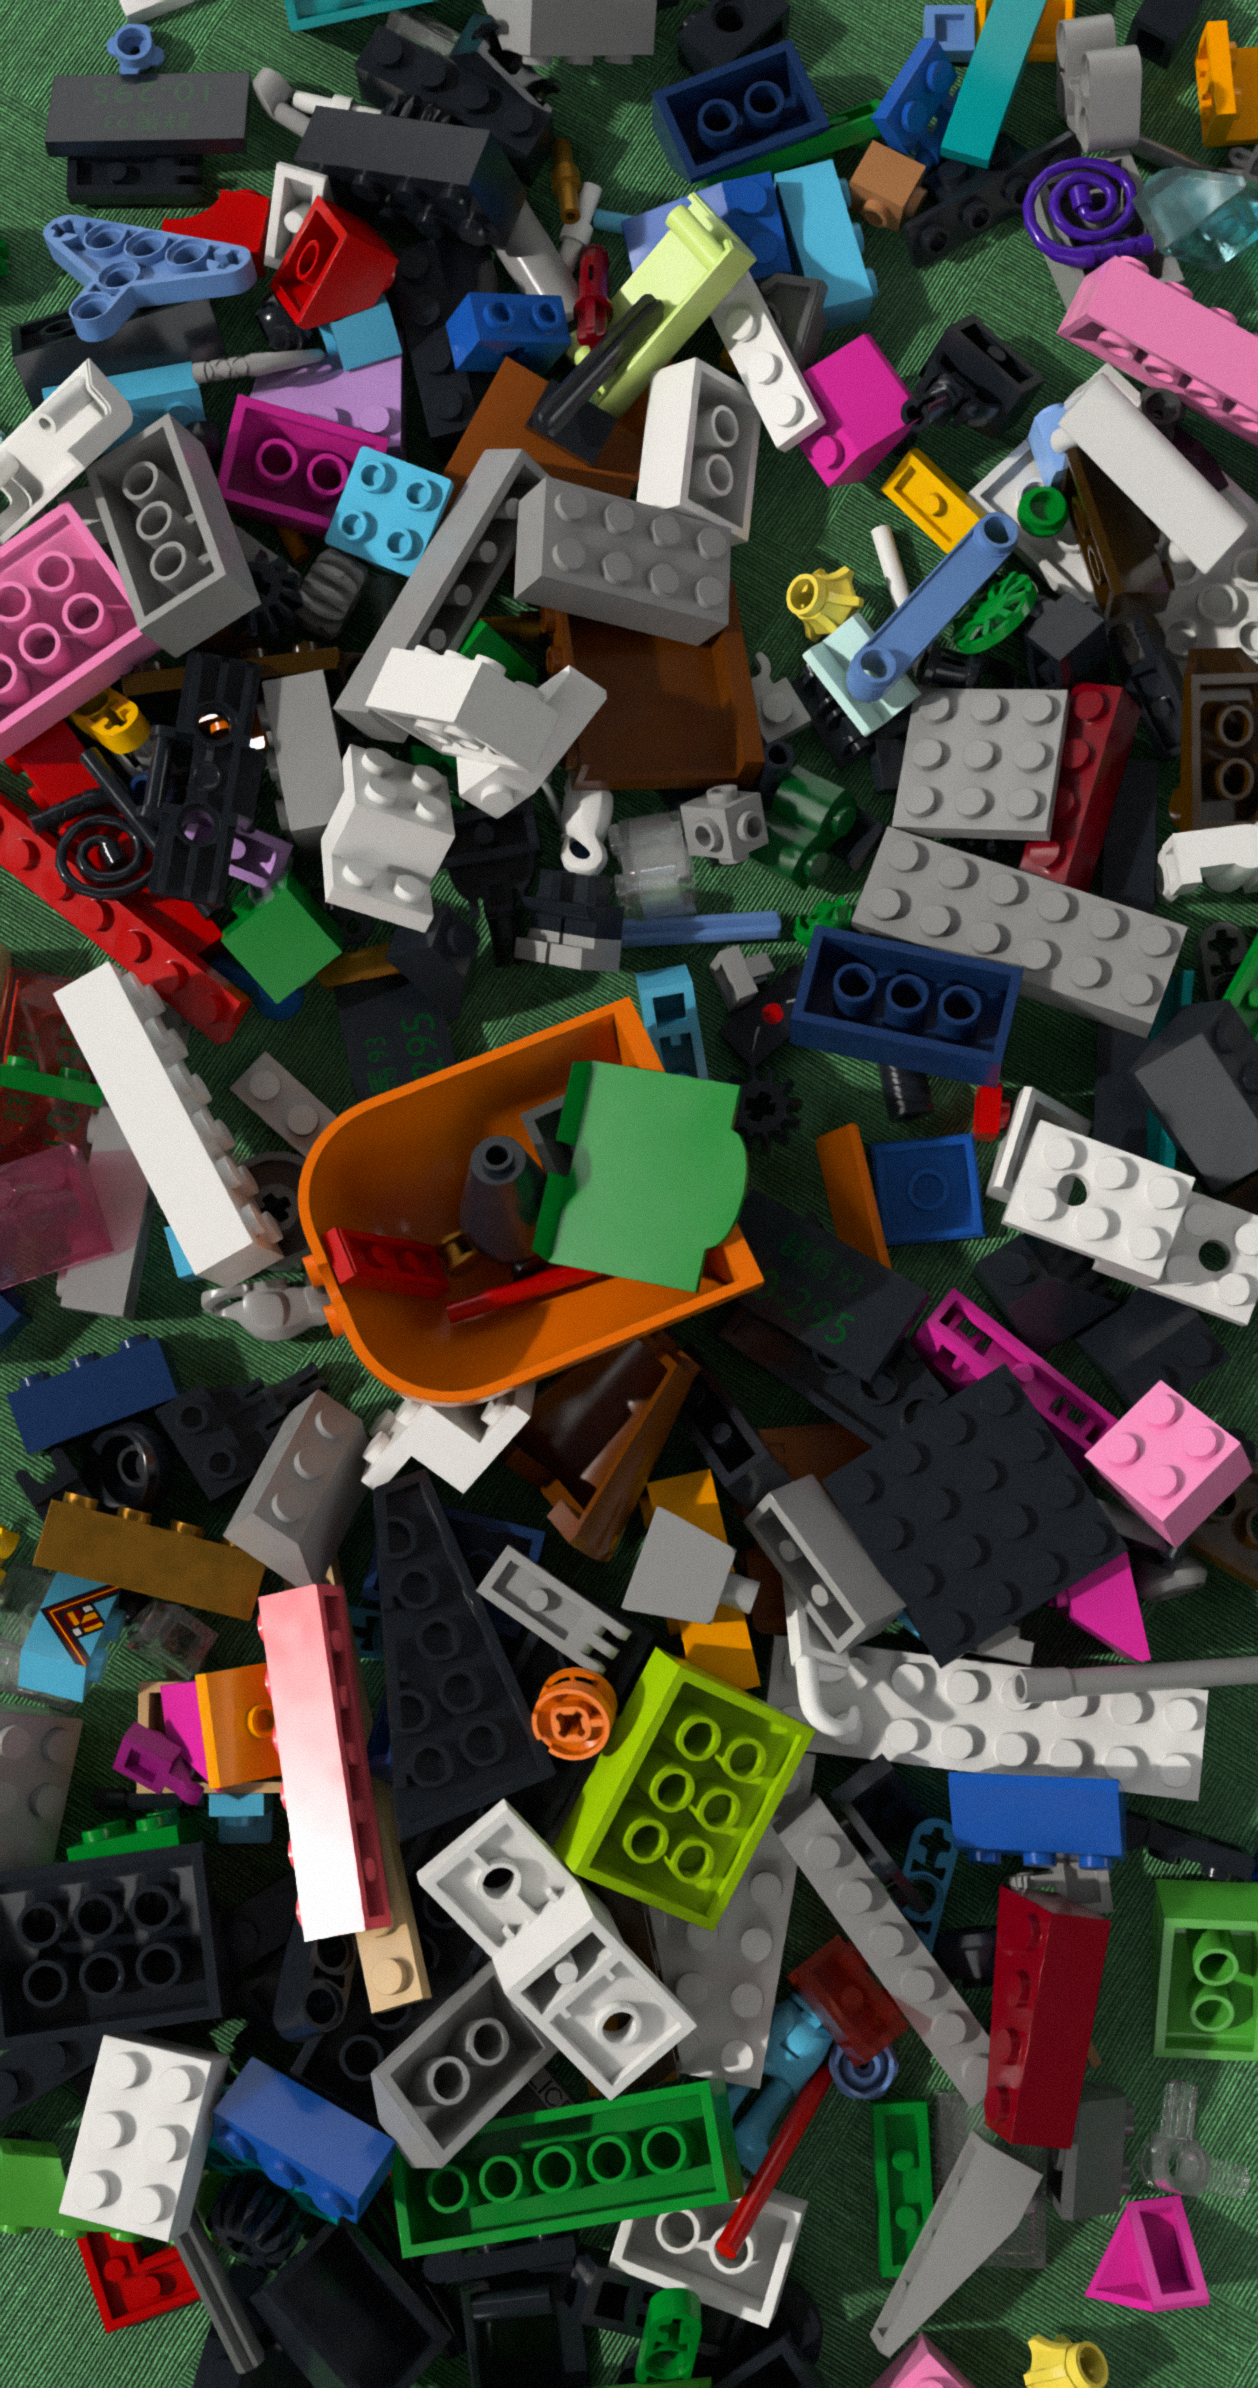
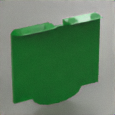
M593 1060L572 1062L555 1138L557 1141L575 1146L569 1177L548 1172L531 1250L549 1263L698 1293L707 1250L719 1247L730 1236L740 1217L747 1193L749 1177L748 1150L743 1137L734 1131L743 1087L735 1084Z

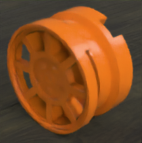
M581 1667L565 1668L551 1675L544 1683L532 1713V1729L537 1741L541 1739L550 1747L549 1753L566 1760H583L597 1754L607 1743L617 1714V1697L612 1686L600 1674ZM567 1677L570 1679L569 1681L555 1684L560 1679ZM576 1677L586 1678L592 1681L593 1683L590 1685L582 1681H577Z

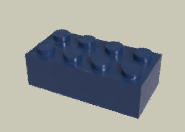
M815 924L790 1018V1044L997 1089L1024 968Z

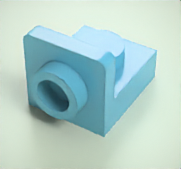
M210 1793L209 1817H218V1841L222 1844L269 1843L272 1841L274 1836V1793Z

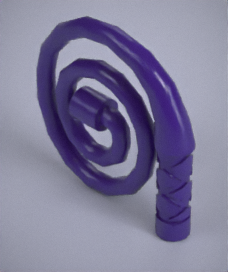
M1076 157L1062 160L1046 167L1029 184L1022 204L1024 225L1036 248L1054 262L1075 268L1094 269L1095 265L1101 266L1115 255L1119 258L1121 256L1138 258L1153 254L1154 242L1151 234L1094 246L1071 247L1060 245L1048 238L1036 221L1034 205L1039 191L1050 178L1063 172L1078 169L1097 170L1117 179L1125 190L1127 202L1119 219L1112 225L1100 230H1085L1073 226L1064 217L1060 209L1061 196L1071 187L1073 188L1070 189L1069 196L1075 214H1079L1084 221L1097 223L1112 217L1119 202L1116 187L1105 176L1088 171L1071 173L1059 180L1050 193L1048 212L1055 226L1066 236L1084 243L1101 242L1118 235L1133 220L1138 204L1136 185L1126 171L1105 159ZM1088 185L1099 187L1105 193L1107 203L1103 209L1099 211L1091 210L1094 204Z

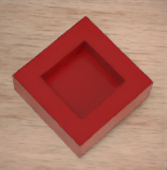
M998 1082L997 1089L979 1085L975 1090L972 1126L975 1141L993 1142L999 1135V1129H1007L1010 1098H1002L1003 1082Z

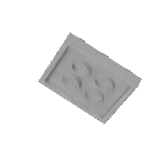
M917 688L921 695L912 703L892 828L919 837L1050 841L1071 702L1068 690Z

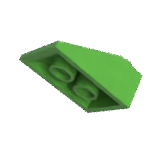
M1156 1879L1152 1919L1153 2057L1258 2061V1883Z

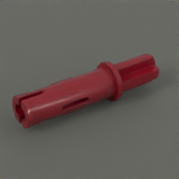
M590 244L581 250L579 298L573 306V317L578 324L577 341L581 346H589L591 351L608 333V325L613 318V305L608 299V252L604 246L599 244Z

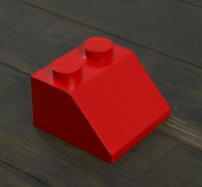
M317 195L269 286L295 324L304 330H309L374 307L381 293L386 292L392 285L396 274V265L399 260L369 222Z

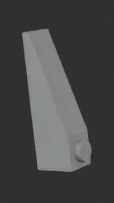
M972 2129L870 2333V2337L880 2353L890 2358L1018 2227L1023 2215H1030L1033 2212L1042 2193L1040 2181L1043 2174L1030 2161Z

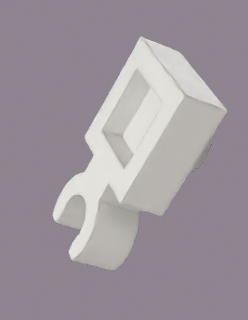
M762 652L755 654L754 663L759 669L760 674L751 678L760 733L767 744L774 740L784 741L809 727L812 719L788 679L785 677L773 684L770 679L771 665L768 658Z

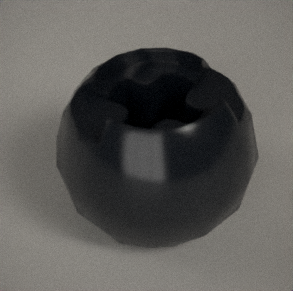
M273 291L268 293L259 302L260 309L256 313V318L271 349L279 350L280 352L303 350L312 342V334L316 328L304 330L298 327Z

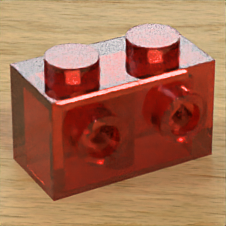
M838 1934L786 1977L854 2067L857 2068L868 2063L906 2031L909 2026L901 2017L904 2013L885 1987L879 1988L866 1971L869 1965L857 1947L850 1941L845 1943Z

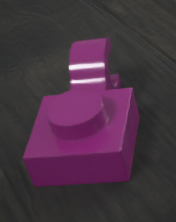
M134 1721L123 1736L112 1768L160 1795L165 1787L175 1792L184 1802L197 1805L205 1788L193 1782L191 1778H198L204 1783L209 1784L185 1759L179 1758L183 1748L171 1742L164 1734L150 1730Z

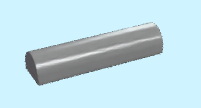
M525 199L507 246L491 245L521 294L559 295L562 297L569 333L578 330V324L573 317V306L579 298V285Z

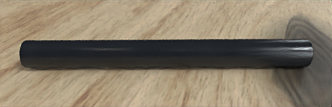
M91 747L81 754L79 761L154 855L159 827L143 824L135 819L137 807L141 804L97 748ZM192 903L205 921L212 920L222 911L220 907Z

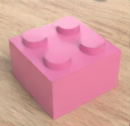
M1162 1380L1146 1393L1084 1455L1098 1483L1176 1549L1253 1472L1242 1444Z

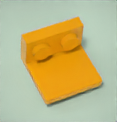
M1227 20L1207 21L1194 55L1203 148L1258 144V47L1237 48L1235 41H1229Z

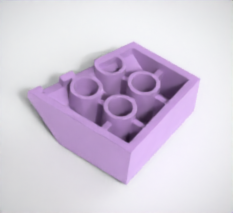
M404 328L396 330L403 353L344 371L338 353L328 356V353L325 352L326 357L323 361L256 377L250 394L251 398L388 438L386 454L406 462L408 343Z

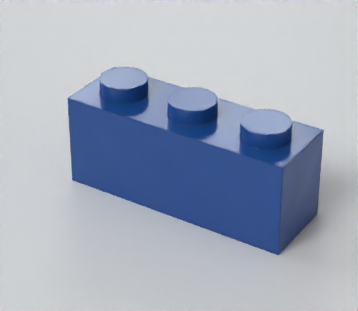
M253 2056L213 2111V2138L216 2139V2143L222 2151L234 2159L243 2160L246 2157L264 2168L268 2178L280 2187L291 2189L294 2186L312 2197L314 2204L323 2213L333 2218L344 2216L357 2224L393 2168L396 2146L394 2139Z

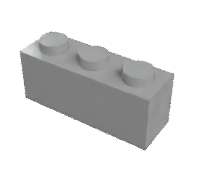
M813 1474L770 1491L743 1521L838 1655L880 1634L907 1606L882 1577L849 1523Z

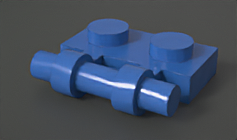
M937 38L920 39L871 118L890 149L902 155H909L912 151L915 155L913 160L926 166L924 177L931 167H937L943 159V156H940L941 144L961 86L958 87L953 96L949 93L958 74ZM934 115L937 121L929 132L926 127Z

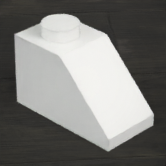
M281 161L276 164L264 258L265 266L275 269L280 267L317 195L334 203L327 175Z

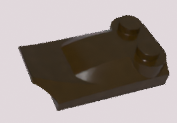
M1241 647L1189 649L1187 666L1183 679L1181 783L1174 790L1169 803L1170 818L1174 825L1180 829V832L1241 824L1254 825L1258 821V664L1249 658Z

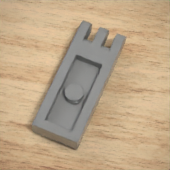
M512 1545L506 1546L476 1590L480 1595L577 1664L603 1676L607 1669L600 1661L589 1656L592 1650L595 1648L612 1660L620 1651L602 1637L605 1631L608 1629L614 1636L624 1641L632 1633L621 1622Z

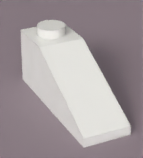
M570 665L537 688L545 694L543 703L561 715L534 772L528 773L456 757L459 797L498 819L536 792L607 699L605 689Z

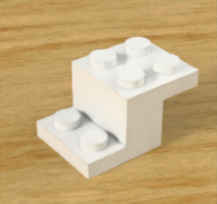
M350 744L342 759L345 790L321 838L325 902L425 933L434 917L430 884L455 838L447 777L429 766H414L394 759L380 749H364Z
M536 1382L496 1399L467 1407H435L401 1396L405 1400L396 1411L392 1412L386 1409L369 1431V1435L373 1439L362 1455V1458L367 1460L361 1482L372 1490L377 1486L388 1483L412 1456L464 1494L531 1418Z

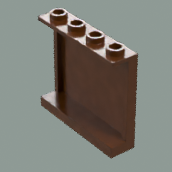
M730 581L728 625L699 646L540 606V628L542 633L549 634L550 646L546 654L548 677L552 678L570 665L605 689L607 693L605 702L560 759L562 770H569L572 791L713 788L726 784L737 785V788L753 786L765 764L734 581Z

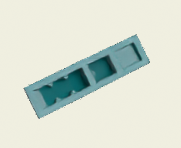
M1048 0L993 1L958 94L941 144L940 156L985 169L989 168L1000 132L1004 129L1015 92H1018Z

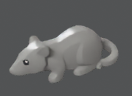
M308 1274L302 1276L303 1285L289 1287V1281L284 1277L235 1285L230 1289L223 1287L201 1293V1305L205 1312L219 1318L237 1321L253 1337L264 1342L274 1343L290 1340L311 1327L328 1324L322 1307L331 1304L325 1287L313 1288ZM240 1296L243 1298L242 1300L233 1303L222 1302L227 1299Z

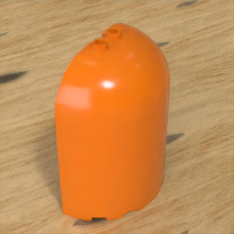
M630 996L367 1099L351 1107L333 1120L313 1144L303 1165L298 1188L300 1221L312 1253L303 1257L302 1261L313 1288L316 1289L324 1285L330 1298L331 1304L322 1307L334 1338L345 1334L351 1348L364 1367L379 1382L393 1392L409 1400L435 1407L454 1408L481 1404L763 1286L765 1280L738 1223L734 1226L730 1236L719 1247L707 1250L698 1293L604 1274L451 1324L445 1308L446 1303L514 1282L510 1276L513 1270L510 1265H500L488 1259L467 1275L452 1278L447 1271L450 1265L447 1259L438 1256L451 1291L437 1300L339 1284L321 1238L322 1235L334 1227L431 1244L434 1246V1249L440 1239L461 1230L458 1218L459 1206L471 1155L475 1147L484 1139L499 1135L515 1139L544 1170L520 1114L564 1095L572 1062L593 1060L666 1073ZM469 1246L464 1247L467 1252L473 1250ZM551 1263V1264L548 1265L546 1268H544L543 1270H541L539 1273L544 1272V1271H548V1270H551V1269H554V1268H557V1267H560V1266H563V1265H558V1264H553V1263Z

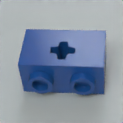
M469 292L446 322L456 371L498 372L507 356L533 373H547L572 343L562 297L559 295Z

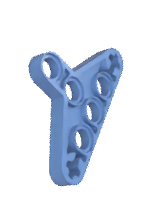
M80 215L60 216L49 222L43 230V237L51 257L85 287L70 305L69 315L77 335L86 342H98L112 337L137 308L233 296L248 291L257 281V272L251 253L246 247Z

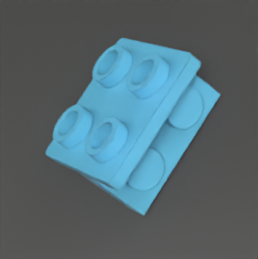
M362 446L359 449L325 536V543L359 557L390 575L397 577L398 574L410 578L437 531L454 488V483L446 477L367 446Z

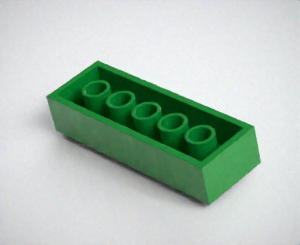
M725 2078L619 2096L611 2101L609 2099H602L489 2120L443 2168H411L395 2146L394 2164L391 2169L402 2259L729 2203L745 2197Z

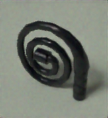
M101 787L83 790L82 794H76L66 799V801L58 802L53 806H49L48 809L45 808L41 812L38 811L27 816V821L32 832L37 836L48 831V829L59 826L60 823L64 824L77 818V816L115 805ZM97 813L83 817L67 828L56 845L55 867L63 883L79 895L98 900L124 898L149 886L151 869L140 878L123 886L98 888L79 881L72 875L67 865L68 848L76 836L88 828L102 825L116 827L125 832L133 841L135 854L131 862L122 869L113 872L98 871L91 867L87 860L88 852L95 846H102L100 853L111 870L124 866L128 862V858L118 841H112L110 837L103 834L89 836L78 845L75 862L81 874L96 883L117 884L132 878L139 872L147 855L145 843L127 820L120 816Z

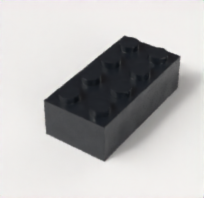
M316 106L294 158L299 167L327 175L334 203L366 220L370 225L378 226L385 231L393 233L400 230L418 232L431 239H441L442 237L462 239L474 246L493 244L506 247L528 194L492 131L486 129Z

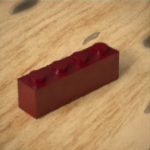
M1074 682L1070 695L1071 702L1050 841L1027 840L1019 870L1088 893L1141 716V709L1123 687Z

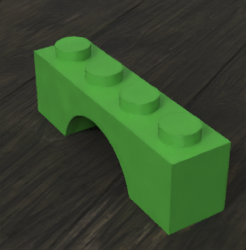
M0 2138V2231L8 2234L22 2235L30 2233L32 2227L54 2229L55 2234L74 2239L87 2237L88 2231L110 2233L111 2238L122 2242H140L143 2240V2235L59 2213L68 2175L62 2167L55 2142ZM204 2165L194 2208L209 2239L212 2240L205 2221L210 2213L209 2208L221 2188L225 2186L226 2174Z

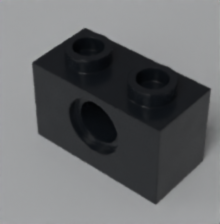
M712 0L700 13L697 11L691 13L682 23L678 32V62L693 76L778 44L788 35L790 5L785 0ZM727 28H732V29H735V30H737V31L730 33V32H725V31H723V30H724V29H727Z

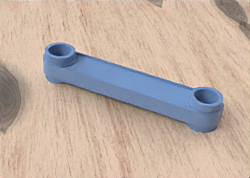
M1000 512L988 513L979 520L855 654L846 674V685L854 698L870 703L886 695L1002 568L1018 543L1019 530L1016 522L1010 516ZM864 670L872 671L879 678H874L867 675L864 672Z

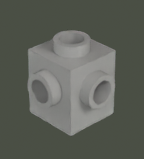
M726 784L710 788L706 791V794L680 805L688 853L691 856L718 858L719 863L724 865L737 864L749 859V852L769 843L761 794L758 792L738 791L737 785Z

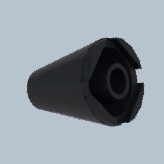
M492 1136L484 1139L475 1147L471 1155L458 1215L460 1229L468 1246L475 1252L478 1251L480 1254L489 1257L490 1261L500 1265L524 1264L540 1257L531 1250L547 1179L546 1172L520 1143L511 1137Z

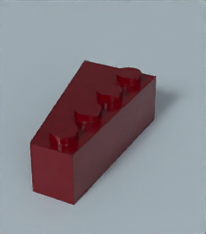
M1000 1885L987 2092L984 2099V2124L1011 2144L1071 2150L1111 1920L1058 1892Z

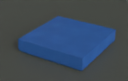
M974 1133L870 1143L869 1153L874 1195L887 1248L986 1237L975 1139L973 1138Z

